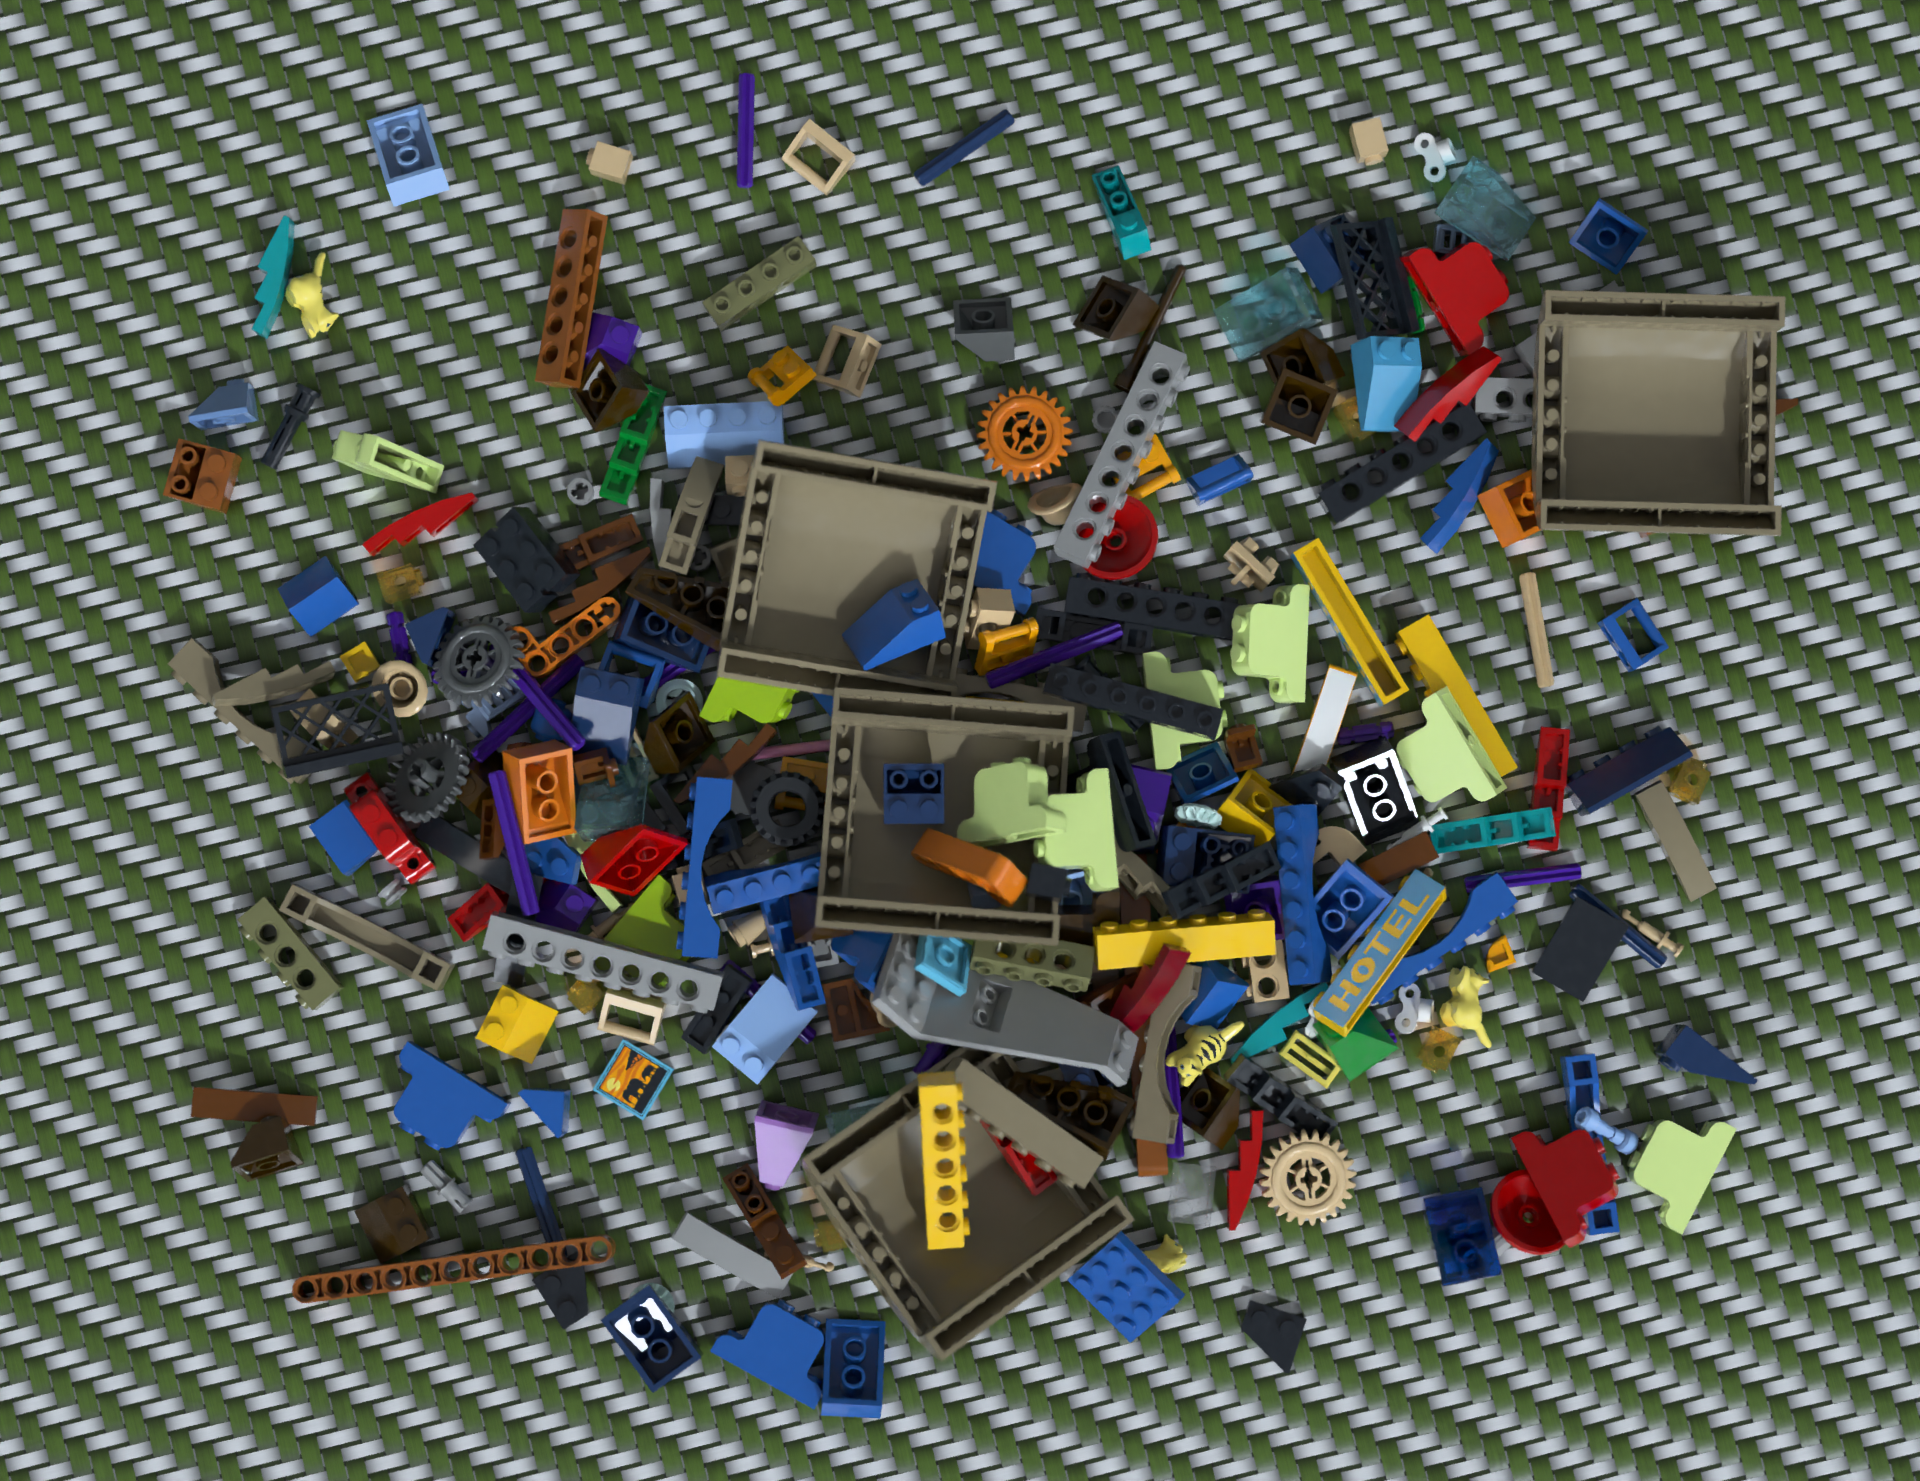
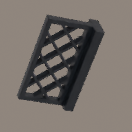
M1393 217L1382 218L1378 221L1342 223L1330 226L1357 340H1363L1369 336L1404 337L1419 331L1420 327L1406 269L1399 258L1402 256ZM1365 230L1368 242L1362 237ZM1342 231H1345L1353 239L1350 246L1344 241ZM1358 245L1367 252L1364 259L1355 252ZM1371 259H1373L1375 270L1369 265ZM1351 260L1360 267L1357 274L1351 270ZM1365 273L1373 280L1371 287L1362 280ZM1378 287H1380L1382 299L1376 294ZM1358 288L1366 295L1364 302L1358 299ZM1371 302H1374L1380 308L1377 316L1369 309ZM1385 315L1387 316L1389 327L1383 322ZM1365 317L1373 323L1370 332H1366Z
M387 682L270 707L282 761L283 775L287 779L404 753ZM383 690L385 702L377 712L366 705L365 702L371 693ZM365 694L361 701L354 697ZM349 697L359 703L350 718L335 710L342 699ZM335 701L332 707L326 704V702ZM321 704L329 709L321 724L306 716L313 705ZM362 706L376 714L367 729L353 721ZM306 707L303 713L296 710L298 708ZM385 709H387L388 718L382 715ZM292 710L300 716L291 731L281 725L279 712ZM333 712L347 721L338 736L324 728ZM380 717L390 723L391 736L379 738L371 733ZM303 719L318 727L309 742L295 734ZM350 724L365 732L358 743L350 744L342 739ZM282 730L288 733L285 740L283 737ZM321 730L336 738L329 749L322 751L312 745ZM368 735L375 738L373 740L365 741ZM292 736L306 744L299 756L288 758L286 745ZM339 741L345 744V746L336 747ZM309 748H312V749H314L315 751H317V752H313V753H308V754H306V753L308 752Z

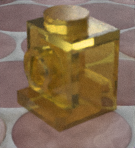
M1356 395L1334 408L1335 416L1351 441L1357 437L1362 441L1375 433V431H1360V423L1354 421L1353 414L1358 413Z
M411 563L385 572L376 573L384 600L388 604L423 594L421 586L425 585L422 572L420 568L415 569ZM401 576L405 577L406 584L398 587L396 580Z
M1690 758L1689 762H1681L1667 790L1670 796L1692 806L1698 805L1712 773L1705 770L1707 764L1694 758ZM1690 774L1695 775L1697 778L1695 785H1690L1687 781Z
M594 979L592 982L577 980L567 993L569 997L567 999L583 1015H588L605 998L606 991Z
M1431 1026L1416 1058L1422 1060L1421 1067L1436 1074L1439 1069L1446 1071L1462 1039L1436 1026ZM1436 1046H1441L1444 1049L1441 1057L1434 1055V1048Z

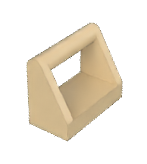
M810 118L803 125L781 158L782 161L826 196L856 161L855 154ZM807 138L840 163L828 182L794 155Z
M833 325L814 370L817 376L812 380L860 398L882 344L867 334ZM842 335L855 342L840 379L836 380L826 377L825 374Z
M621 987V990L608 988L597 1030L654 1046L667 1003L661 1001L662 997L651 994L649 998L634 995L632 993L633 989ZM611 1005L655 1017L651 1033L608 1021L607 1018Z

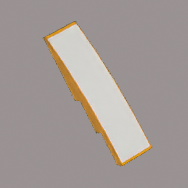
M1329 664L1292 774L1300 770H1309L1311 767L1322 763L1327 766L1358 675L1357 672Z

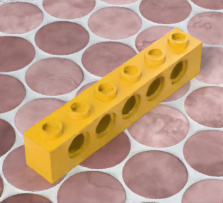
M954 1071L918 1074L928 1250L964 1247V1235H969L970 1233L968 1217H963V1209H968L967 1190L962 1191L961 1182H967L966 1163L960 1164V1155H966L964 1136L959 1137V1128H964L963 1109L958 1110L957 1101L963 1100L962 1082H956ZM939 1104L948 1105L944 1109L935 1108ZM941 1131L949 1132V1134L945 1136L937 1135V1133ZM943 1158L950 1159V1161L946 1163L938 1162L940 1159ZM944 1185L952 1186L947 1190L940 1189ZM945 1212L953 1213L950 1216H942Z

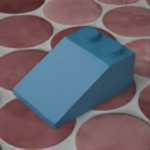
M1369 336L1350 345L1360 431L1401 432L1394 425L1418 396L1422 370L1419 338Z

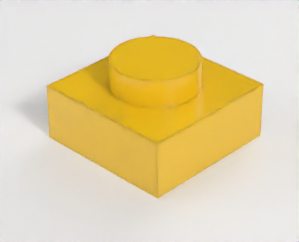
M365 641L340 656L355 682L365 678L381 666Z

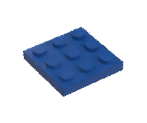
M1122 1231L1067 1279L1130 1343L1180 1302L1185 1295Z

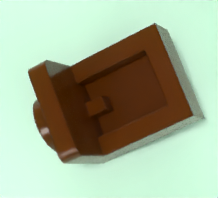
M1239 723L1231 726L1226 731L1223 742L1230 764L1235 772L1262 766L1263 761L1254 736L1256 732L1255 724L1246 725L1245 723Z
M606 747L573 755V764L579 785L608 778L610 788L616 787L614 776L619 775L615 757L609 759Z

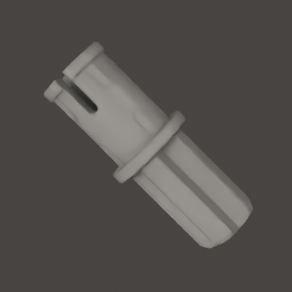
M434 1160L427 1162L420 1170L421 1174L439 1191L437 1193L438 1196L442 1194L458 1213L473 1201L454 1182L456 1180L455 1177L451 1179Z

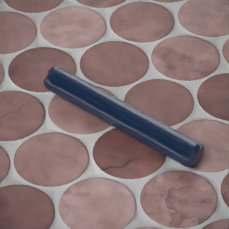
M1007 109L1002 110L914 172L916 181L921 186L927 185L1012 126L1015 121L1011 113Z
M1577 884L1570 891L1569 896L1573 900H1575L1576 896H1579L1629 925L1582 885ZM1629 925L1621 940L1652 966L1660 968L1666 962L1667 956Z
M531 1147L519 1149L515 1152L544 1240L545 1242L563 1240ZM565 1248V1256L567 1257V1256H568V1252H567V1249Z

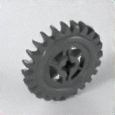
M490 615L485 616L483 620L480 616H475L472 623L465 619L461 628L456 624L453 627V634L449 632L445 634L447 641L439 643V647L442 650L434 654V657L439 660L432 666L437 671L434 674V680L439 682L438 689L444 692V696L448 700L453 699L456 705H461L463 702L468 708H471L472 700L476 706L481 708L482 698L489 704H493V693L500 698H504L500 688L505 687L512 690L513 688L507 680L509 678L519 680L518 675L513 672V669H524V666L516 660L518 658H525V654L517 650V648L524 647V644L518 640L520 637L519 633L513 630L510 623H504L501 618L493 620ZM491 643L494 649L487 652L488 644ZM463 651H465L464 654H463V656H462V662H463V663H460V664H459V659H460V657H461ZM460 671H467L466 678L461 675Z
M436 732V737L431 733H427L428 742L421 737H417L419 747L417 748L413 744L408 743L411 754H400L404 759L403 763L392 762L399 771L396 773L387 772L395 782L385 783L386 787L393 791L386 792L385 796L391 800L388 801V804L393 809L394 814L403 820L419 823L421 820L427 822L431 817L435 819L439 817L441 810L446 812L449 809V803L454 804L456 802V795H461L463 792L461 786L467 783V779L464 776L469 773V767H467L469 757L466 756L467 749L462 746L460 740L448 733L444 735L441 732ZM443 763H444L445 771H441V770H440V768H441V766L443 765Z

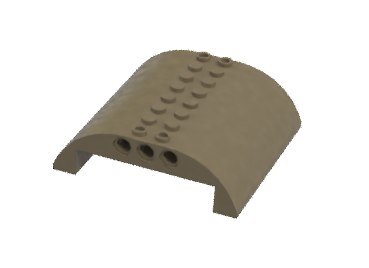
M1545 290L1536 334L1532 405V492L1535 517L1539 530L1781 536L1782 505H1774L1777 331L1785 326V296Z
M758 440L746 487L720 639L717 677L834 696V687L956 697L958 686L955 677L986 514L987 511L992 512L997 481ZM918 579L940 610L946 638L864 671L843 640L842 634L890 589L898 587L905 582Z
M834 687L815 927L1058 946L1060 923L1058 902L1025 896L1026 885L1012 908L1004 905L988 909L972 908L967 881L921 864L912 857L911 852L926 828L957 838V830L960 823L974 816L975 776L981 769L990 768L991 763H1013V758H1030L1031 764L1042 766L1047 771L1048 796L1066 794L1069 743L1073 735L1074 707ZM884 763H944V824H884ZM1036 838L986 847L991 848L993 852L1010 860L1027 880L1032 862L1039 864L1038 857H1035L1033 852V842Z
M960 1047L925 1073L944 1072L955 1056L965 1059L1001 1086L1007 1088L1015 1071H1021L1009 1054ZM916 1078L801 1160L808 1181L824 1211L880 1294L914 1337L933 1356L943 1361L1134 1221V1218L1118 1195L1111 1198L1107 1196L1094 1175L1085 1189L1075 1185L1071 1189L1057 1180L1037 1196H1033L999 1151L982 1124L973 1121L964 1114V1128H959V1137L964 1136L966 1155H960V1164L966 1163L967 1182H961L962 1191L967 1190L968 1209H963V1217H968L970 1234L964 1235V1247L928 1250L918 1078ZM957 1103L958 1110L963 1109L964 1114L966 1109ZM939 1104L935 1108L944 1109L948 1105ZM941 1131L937 1133V1135L939 1136H945L949 1134V1132L947 1131ZM943 1158L940 1159L938 1162L946 1163L950 1161V1159ZM944 1185L940 1189L947 1190L952 1186ZM945 1212L942 1216H950L953 1213Z

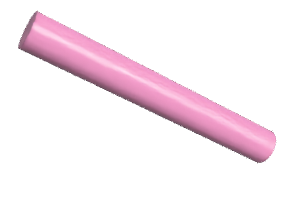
M830 739L765 747L753 760L826 752L830 748Z

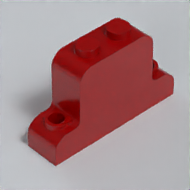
M1478 242L1459 244L1439 259L1429 247L1410 250L1399 257L1459 355L1467 356L1480 349L1484 342V333L1479 326V321L1504 304L1509 298L1508 280L1501 270L1496 269L1492 262L1493 256L1490 250Z
M366 772L343 789L352 803L349 808L385 859L390 864L396 865L410 884H415L437 868L404 820L394 814L393 809L388 804L389 799L369 772ZM361 786H365L367 793L359 797L357 794L358 789ZM412 858H416L419 862L416 869L409 867L408 863Z
M1575 1130L1548 1145L1545 1144L1540 1134L1536 1136L1528 1131L1512 1137L1511 1140L1563 1241L1569 1248L1581 1243L1586 1237V1229L1588 1228L1583 1215L1613 1200L1619 1190L1615 1180L1619 1179L1620 1176L1613 1163L1607 1164L1602 1154L1607 1151L1600 1138L1597 1136L1593 1139L1585 1130Z

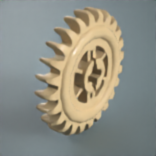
M1304 1129L1301 1130L1300 1139H1297L1293 1132H1289V1143L1279 1138L1280 1149L1273 1146L1269 1147L1274 1157H1263V1160L1269 1167H1261L1259 1171L1268 1177L1260 1179L1259 1184L1269 1188L1262 1191V1196L1272 1197L1267 1205L1268 1207L1278 1206L1276 1210L1277 1216L1287 1212V1222H1291L1296 1216L1298 1225H1302L1305 1219L1308 1218L1310 1225L1313 1226L1316 1217H1319L1325 1223L1327 1221V1213L1336 1217V1207L1346 1208L1342 1201L1343 1198H1352L1351 1193L1347 1189L1356 1187V1184L1350 1181L1349 1178L1354 1177L1357 1172L1347 1168L1354 1163V1160L1352 1158L1344 1159L1348 1154V1149L1344 1147L1338 1150L1340 1145L1339 1139H1335L1329 1144L1330 1135L1327 1132L1321 1140L1316 1129L1313 1130L1310 1138H1308ZM1312 1158H1316L1324 1164L1316 1166L1312 1163ZM1301 1159V1162L1295 1165L1294 1168H1290L1292 1164ZM1307 1168L1312 1174L1309 1176V1181H1307L1308 1187L1302 1178L1305 1177ZM1328 1168L1330 1174L1328 1184L1322 1181L1320 1173ZM1288 1172L1292 1173L1295 1181L1290 1188H1288L1286 1182ZM1320 1186L1326 1188L1324 1192L1315 1197V1191ZM1299 1188L1304 1191V1198H1300L1292 1192Z

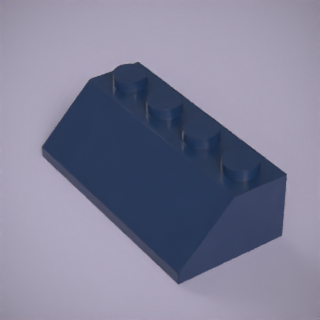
M1658 725L1644 733L1646 739L1638 744L1632 740L1619 747L1618 749L1621 753L1615 757L1610 758L1609 754L1594 761L1595 768L1585 773L1582 768L1568 776L1567 778L1570 782L1566 784L1565 791L1579 815H1589L1693 756L1692 752L1671 727L1661 729Z

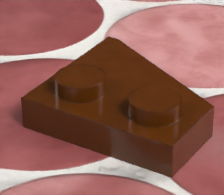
M851 978L822 984L833 1042L890 1031L889 1027L879 1024L877 1013L873 1010L870 1001L863 995Z

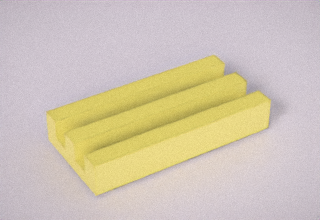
M1297 1030L1292 1033V1036L1278 1053L1325 1088H1328L1340 1071V1068L1329 1053ZM1297 1039L1302 1041L1335 1065L1334 1069L1331 1070L1294 1042ZM1289 1049H1293L1328 1075L1326 1080L1287 1053Z

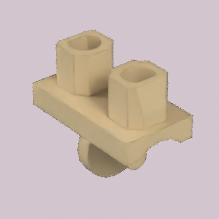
M1247 537L1241 542L1236 541L1223 557L1231 564L1227 569L1235 575L1230 582L1233 586L1241 581L1248 588L1253 584L1262 592L1275 578L1274 574L1279 564L1269 556L1260 563L1253 556L1259 547L1251 537Z

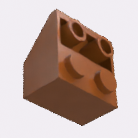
M178 439L163 495L201 508L227 514L242 458L236 453Z

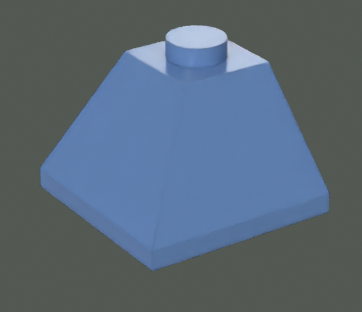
M244 379L227 381V386L218 387L188 416L189 422L200 430L259 421L254 387L248 382L245 383Z

